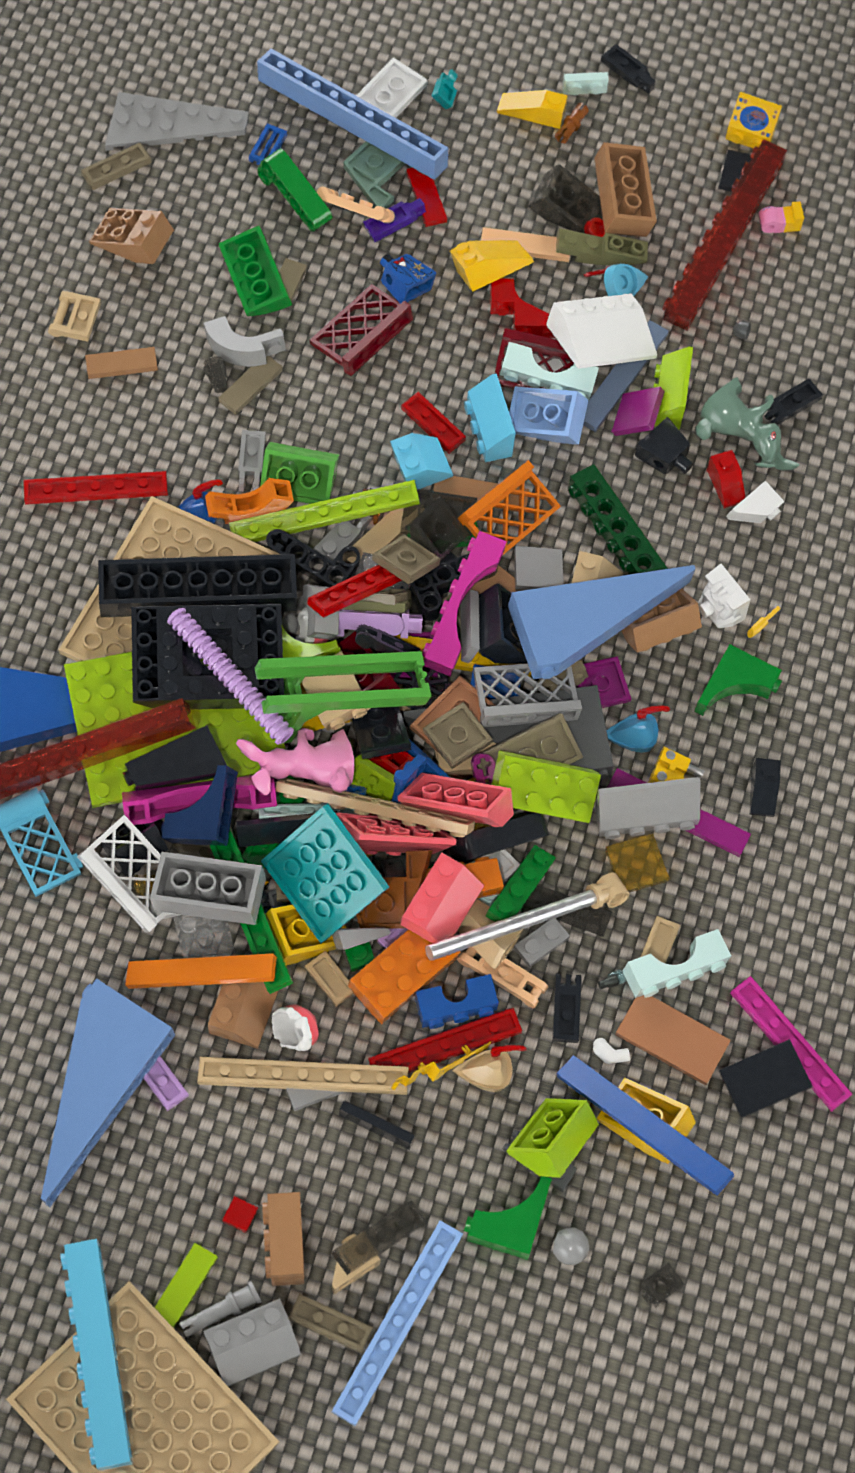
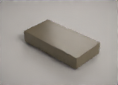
M286 258L279 272L292 302L307 271V265Z

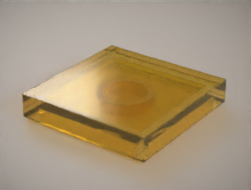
M653 834L606 846L605 848L612 871L617 874L629 893L668 882L670 879Z

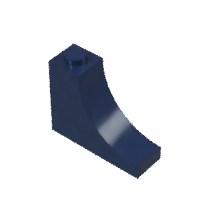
M218 765L212 784L195 804L178 812L165 813V819L161 826L162 838L173 844L227 846L238 772L226 765Z

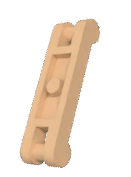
M324 186L317 190V194L325 202L385 223H391L394 220V212L390 209H385L381 206L373 209V203L361 199L359 203L353 202L355 197L344 193L339 197L337 191Z
M473 947L467 948L465 953H461L457 958L460 964L471 968L482 976L491 974L493 983L519 998L531 1008L537 1006L539 1003L538 998L541 994H545L548 989V985L544 981L507 958L501 962L496 970L482 957L479 961L474 959L475 954L479 953ZM526 984L533 988L530 993L524 990Z

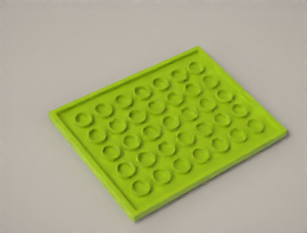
M132 652L64 664L92 808L121 803L122 792L135 791L133 785L128 786L122 773L125 772V763L206 725L227 766L238 772L237 777L253 776L260 770L258 762L250 760L241 752L236 744L238 739L252 742L263 752H269L275 748L286 749L284 743L277 745L275 743L276 739H271L270 733L265 732V727L259 725L260 721H255V716L249 714L250 710H245L244 708L156 710L133 703ZM213 779L202 780V781H196V782H190V783H184V784H191V783H199V782L213 781Z

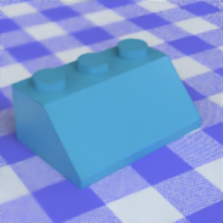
M492 374L470 389L467 401H464L465 412L472 419L470 421L472 434H476L478 441H476L478 453L483 454L485 462L512 457L515 440V430L497 374Z

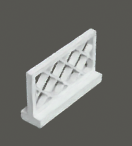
M123 815L87 849L80 853L77 858L145 932H150L168 914L167 912H161L155 917L148 910L150 881L155 880V878H150L151 863H159L161 855L131 821ZM122 823L130 830V841L116 840V829ZM112 833V840H105ZM134 835L138 838L139 841H134ZM100 843H112L111 858H101L94 849ZM115 843L130 844L129 859L115 858ZM133 844L144 845L147 848V860L133 859ZM151 854H152L157 860H151ZM105 861H111V866L109 867ZM115 861L129 862L128 877H118L115 874ZM133 862L147 863L146 878L132 877ZM122 880H128V887ZM132 880L146 881L145 896H135L131 891ZM139 899H145V905Z

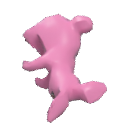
M302 728L298 731L297 746L293 750L275 748L269 752H263L250 741L238 739L236 742L246 757L259 763L260 770L252 776V781L255 788L263 795H268L271 791L270 777L277 780L285 779L288 776L311 779L318 785L332 788L339 793L347 790L353 782L354 755L352 746L343 729L333 734L331 741L313 747L307 741L314 739L313 730Z

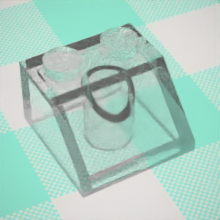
M188 915L173 917L182 958L233 956L235 953L228 921Z

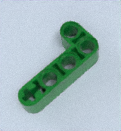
M278 149L261 161L257 169L261 181L266 186L275 184L309 230L314 232L332 220V213L283 149Z

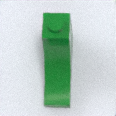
M729 644L703 691L694 712L703 716L715 702L735 694H752L768 699L771 692L777 693L782 683V680L779 679L782 670Z
M541 1176L533 1193L521 1204L511 1209L499 1212L475 1210L474 1216H468L464 1232L468 1233L466 1241L528 1260L552 1178Z

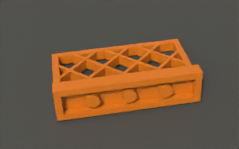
M528 460L466 510L456 521L461 527L465 525L475 538H477L479 529L474 523L477 520L486 521L487 532L484 533L504 541H511L508 545L506 542L504 555L557 511L561 505L532 471L534 466ZM527 479L535 486V493L524 491V484ZM509 494L519 495V506L508 504ZM524 496L535 498L534 508L524 507ZM540 499L547 500L552 509L549 511L540 510ZM493 507L503 508V519L492 517ZM508 509L519 511V522L508 520ZM524 512L534 514L533 524L524 523ZM492 523L503 524V535L492 533ZM508 525L518 527V537L508 536Z

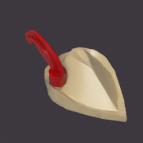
M522 1045L494 1046L491 1050L483 1051L464 1061L452 1071L482 1090L498 1092L507 1087L512 1078V1062L507 1052H524L526 1047Z

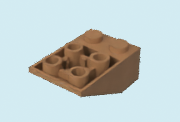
M109 208L89 243L135 263L154 264L174 229L162 211Z

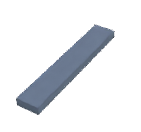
M649 320L647 324L657 351L668 336L669 331ZM649 360L618 363L615 365L588 401L583 423L585 427L594 432L599 429L622 398L623 393L628 390Z

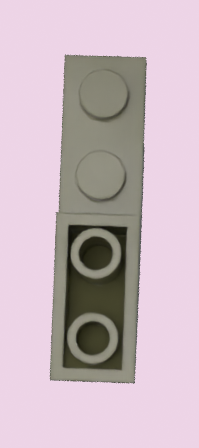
M560 228L557 232L556 252L575 256V262L610 266L621 263L637 265L647 262L648 242L605 233L603 237Z

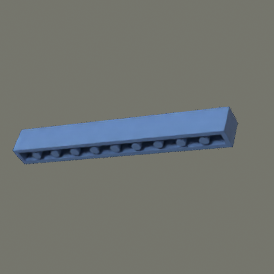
M270 49L257 61L258 80L430 178L435 180L448 167L447 146L277 51Z

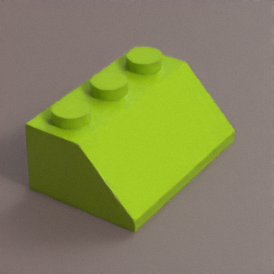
M686 347L662 356L661 364H656L654 378H658V384L654 383L653 388L661 387L665 392L654 427L658 426L668 417L680 430L686 407L693 347Z
M546 1098L506 1151L511 1157L537 1175L560 1178L591 1137L599 1123L587 1100Z

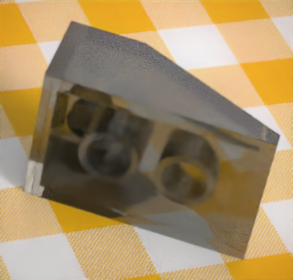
M560 164L545 173L528 206L544 220L567 230L584 234L586 222L592 218L603 219L600 196Z

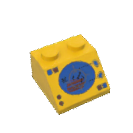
M740 92L725 139L750 147L756 151L767 153L776 131L782 106Z

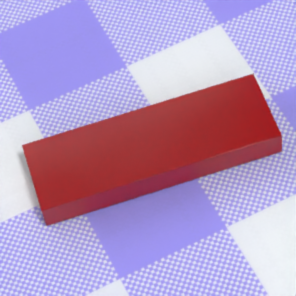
M413 167L406 169V175L415 200L420 198L425 205L426 212L421 215L425 227L446 223L447 215L434 180Z
M419 392L401 405V410L429 436L438 438L441 447L448 454L466 441V436Z

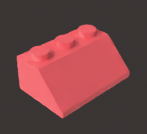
M441 852L402 916L401 925L431 943L454 937L484 885L463 864Z

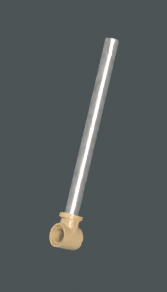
M611 872L602 876L596 884L588 885L585 892L433 943L425 947V952L428 959L432 961L588 906L598 909L606 903L609 908L617 907L628 899L630 893L617 874Z

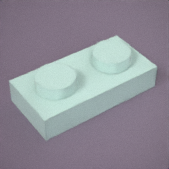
M608 72L564 74L563 94L606 93L609 80Z

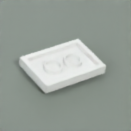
M392 58L356 96L397 118L427 87L428 80L395 58Z

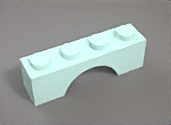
M509 342L500 375L509 381L516 382L519 380L526 382L528 386L533 388L544 387L547 389L578 391L589 400L599 367L578 369L574 364L563 372H549L542 369L536 363L532 354V348Z
M716 929L697 936L690 945L689 960L682 964H665L657 960L652 954H648L629 961L624 967L623 973L634 997L637 998L644 995L645 998H648L658 993L661 988L667 987V989H672L688 978L690 981H694L702 977L704 972L711 970L712 973L724 969L731 954L719 930Z

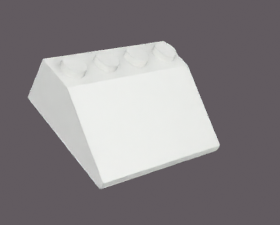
M632 294L553 303L546 325L578 369L657 358V352L643 309Z

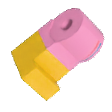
M801 201L792 202L791 206H769L760 210L759 219L762 231L765 233L800 231L804 221Z

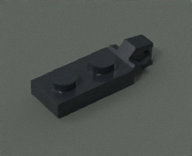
M618 44L612 46L601 56L600 61L632 86L640 87V89L648 94L654 90L656 80L650 76L651 74L647 71L648 67Z

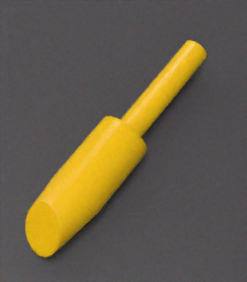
M776 606L765 618L761 617L748 630V638L754 637L766 627L768 620L781 608Z

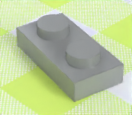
M554 918L514 945V950L530 968L569 940L570 935Z

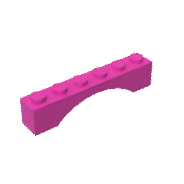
M479 531L477 538H471L467 551L470 552L468 559H462L458 569L461 575L458 580H453L449 590L452 596L449 601H444L440 610V614L443 617L440 622H435L431 631V635L434 638L431 644L426 643L423 649L422 656L425 657V667L451 677L461 652L456 625L460 604L465 595L478 581L496 571L507 541Z
M252 776L237 777L233 808L253 810L276 807L274 779L270 777L271 791L268 795H263L255 788ZM213 781L122 792L124 815L133 825L152 823L165 818V813L178 812L195 804L207 792Z

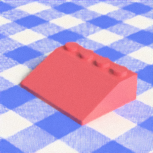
M335 813L366 854L375 855L378 851L389 855L400 856L401 853H406V851L433 850L432 854L456 845V839L445 830L439 832L429 831L425 829L426 826L424 825L407 826L401 823L402 820H381L378 818V815Z

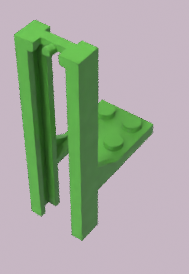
M422 651L260 659L255 666L257 679L285 678L284 695L267 696L266 700L261 702L263 714L278 713V716L281 715L284 722L287 721L289 723L288 727L294 729L292 736L284 743H292L306 721L326 710L426 705L431 698L429 683H425L424 679L427 673L422 670L424 666ZM415 671L419 688L302 694L300 684L305 677Z

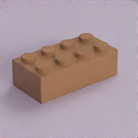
M604 142L594 160L605 233L647 237L657 220L645 147Z

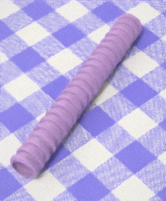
M185 608L175 610L167 620L169 625H173L172 629L178 630L177 634L183 636V641L188 642L190 648L193 647V652L198 653L199 659H203L205 665L208 664L209 670H214L213 674L219 676V681H224L223 685L229 687L228 691L234 693L236 699L239 698V703L244 704L245 710H250L249 714L255 716V721H260L259 725L265 727V732L270 733L271 739H276L275 743L277 745L287 741L294 731L292 727H288L289 723L287 721L284 722L281 715L278 716V713L263 714L261 702L266 700V698H262L263 694L257 693L258 689L252 687L253 683L251 681L247 682V677L245 675L242 676V671L237 670L235 664H231L232 660L227 659L225 653H221L222 649L216 647V642H211L212 638L206 636V631L201 630L199 624L196 625V620L191 619V615L186 613Z

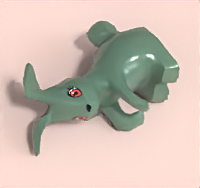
M738 377L721 387L706 401L700 414L701 421L695 427L696 435L700 439L706 440L711 437L712 432L751 441L755 450L762 458L760 463H755L759 468L775 467L778 470L786 471L800 466L799 463L785 459L780 454L781 428L776 423H762L763 415L774 402L772 394L768 395L765 398V403L759 407L747 408L738 397L742 392V387Z

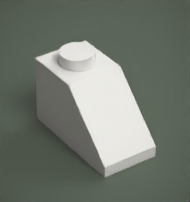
M764 481L735 506L726 517L729 520L762 523L766 518L771 521L781 512L779 507L784 501Z

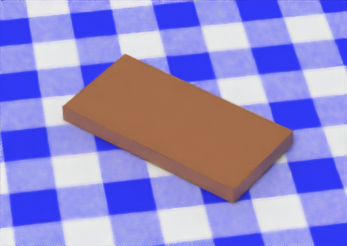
M644 995L635 998L615 1034L705 1086L731 1041L653 996L645 998Z

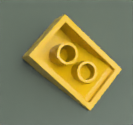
M517 240L468 241L460 243L456 248L449 250L458 274L472 292L534 262L533 258Z
M293 905L273 908L266 913L286 965L295 964L318 956L324 951L329 952L336 949L332 936L323 943L319 942Z
M625 1077L618 1086L619 1089L685 1137H687L696 1124L689 1106ZM601 1111L597 1116V1120L635 1147L647 1155L669 1164L670 1161L605 1112Z

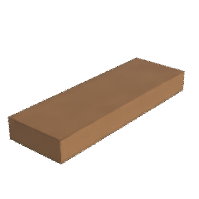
M155 347L85 355L88 379L158 371Z

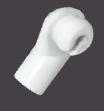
M597 1038L593 1042L594 1053L604 1063L612 1064L630 1061L628 1048L614 1050L604 1038Z

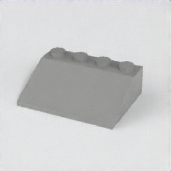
M700 777L598 789L595 812L599 837L605 836V839H616L620 837V834L630 833V836H641L645 834V831L655 830V833H666L670 831V828L680 827V830L695 828L694 825H698L700 820Z

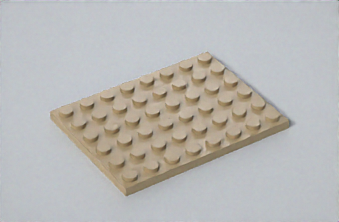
M151 496L113 560L279 554ZM99 584L59 648V654L76 662L132 652L131 616L101 617L99 609Z
M130 1281L109 1300V1308L133 1464L102 1471L96 1468V1464L91 1465L89 1448L93 1447L92 1436H87L85 1419H89L88 1408H83L81 1391H85L84 1379L79 1380L77 1363H81L80 1352H75L73 1345V1336L77 1335V1332L6 1399L72 1473H250L280 1443Z

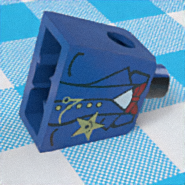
M386 254L380 260V265L384 267L381 278L382 284L400 304L403 301L409 302L432 290L437 273L413 256L405 254L394 259L390 254Z

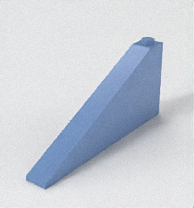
M691 565L512 592L508 608L533 679H549L557 676L690 583L696 569L695 566Z
M98 979L84 989L80 1002L41 1195L42 1201L49 1208L143 1081L144 1076L148 1074L158 1057L162 1055L175 1037L172 1027Z

